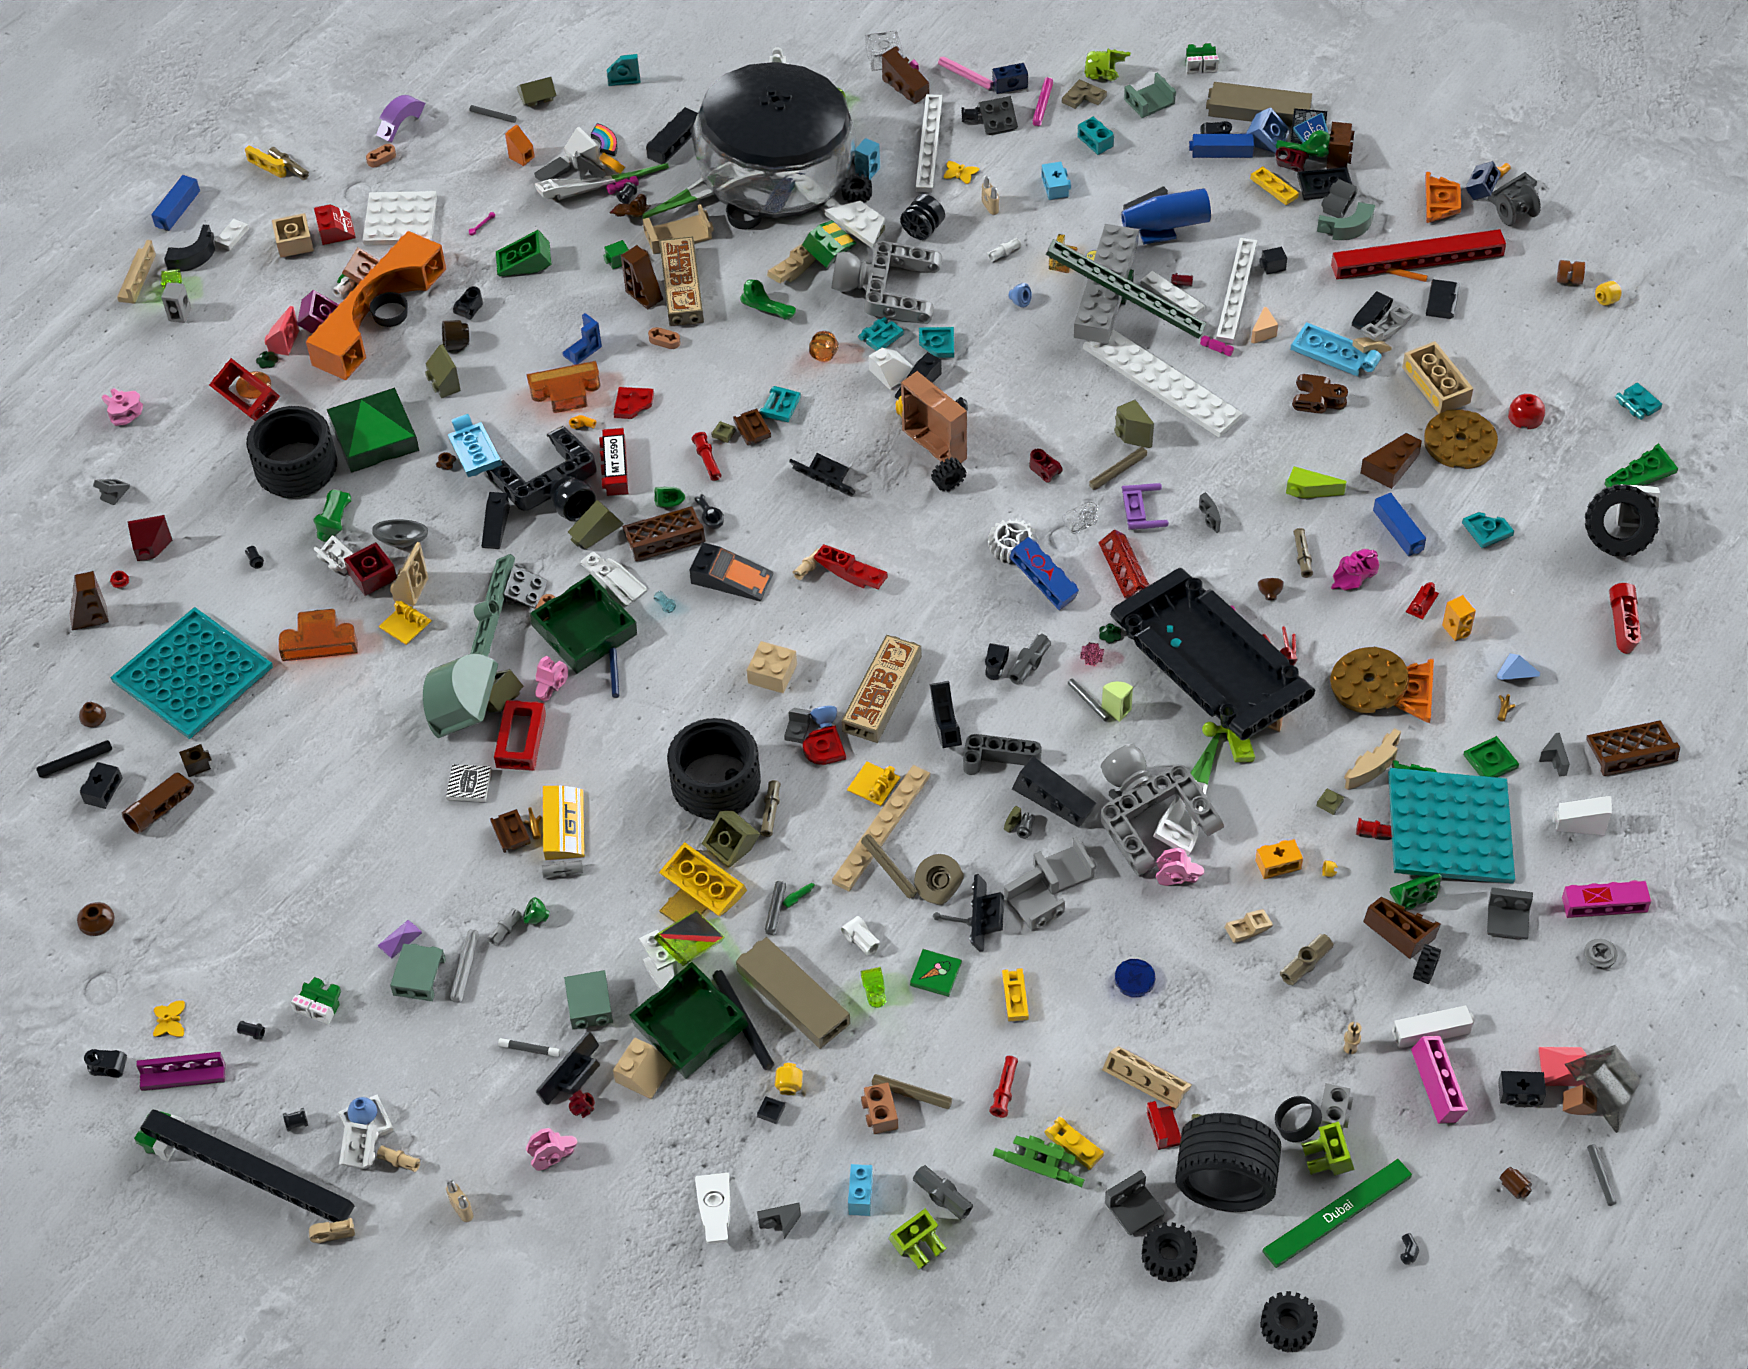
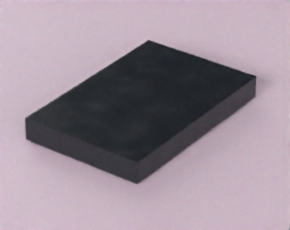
M1347 167L1297 173L1304 200L1327 197L1330 194L1331 185L1336 183L1338 179L1352 184Z

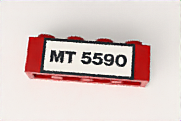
M624 428L602 430V437H599L600 448H603V451H600L601 462L604 461V464H601V474L605 475V478H601L602 489H606L607 496L629 494Z

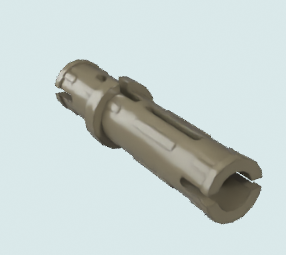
M271 147L268 150V155L275 159H283L284 167L297 175L301 180L308 178L309 171L291 160L286 153L280 152L276 147Z
M1297 528L1293 531L1298 553L1297 563L1300 565L1301 576L1309 578L1313 575L1312 557L1308 551L1305 529Z
M776 780L768 782L767 795L764 797L765 809L760 834L765 837L773 835L776 808L780 802L778 796L781 783Z

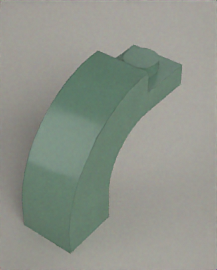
M1358 202L1355 213L1347 218L1319 215L1317 232L1333 235L1332 240H1350L1359 237L1370 228L1375 205Z

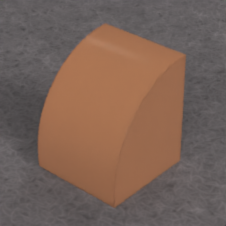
M1583 1084L1564 1091L1563 1111L1574 1115H1587L1597 1112V1093Z

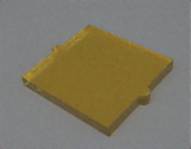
M679 889L672 898H668V902L659 912L674 923H678L696 911L702 915L708 908L682 889Z

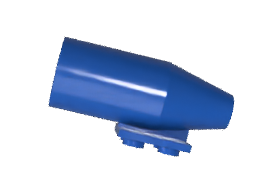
M1205 188L1152 197L1121 212L1123 227L1139 229L1143 245L1177 239L1174 228L1210 222L1211 206L1208 193Z

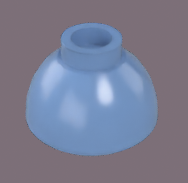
M1027 283L1018 284L1009 291V299L1015 305L1023 308L1029 305L1032 292Z
M822 706L813 709L810 714L812 719L822 729L832 726L837 716V708L835 706Z
M367 1097L356 1098L348 1107V1118L353 1123L367 1125L375 1119L377 1107Z

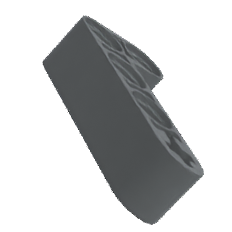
M971 734L967 737L965 743L963 770L968 775L979 773L982 760L1025 766L1033 756L1041 761L1042 747L1036 741Z

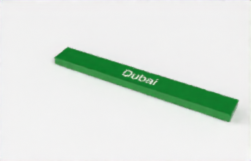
M1396 1159L1264 1247L1262 1252L1275 1268L1279 1267L1412 1177V1173L1399 1159Z

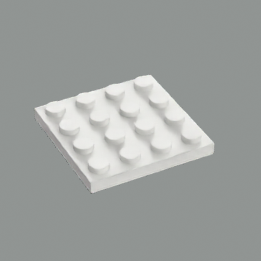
M436 191L369 192L363 244L395 245L407 231L432 241L437 200Z

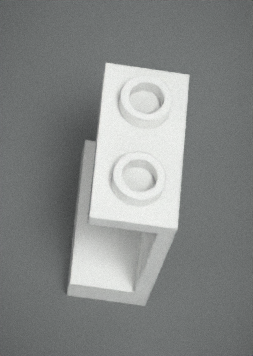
M657 929L639 938L649 955V957L643 959V964L660 991L678 974L675 957Z

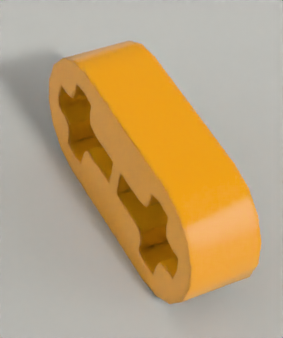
M602 153L599 157L601 163L618 174H621L625 169L621 163L605 153Z

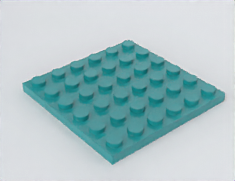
M194 607L110 678L114 684L190 740L271 670L273 664Z
M1397 768L1389 769L1394 873L1433 876L1440 873L1442 878L1514 884L1515 867L1507 778Z

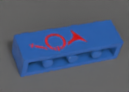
M1028 537L1012 549L1009 556L1010 559L1058 610H1061L1076 598L1079 591L1077 585L1070 581L1064 571L1052 562L1051 557L1040 549L1036 541Z

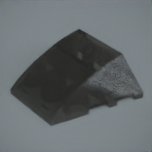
M1613 1045L1566 1063L1565 1066L1577 1081L1583 1079L1607 1111L1603 1116L1617 1133L1620 1130L1641 1078L1617 1046Z

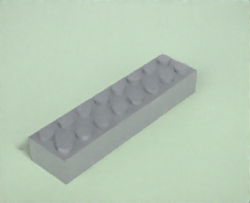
M1105 224L1094 261L1127 279L1138 246L1139 229ZM1088 278L1074 322V338L1108 344L1122 297Z

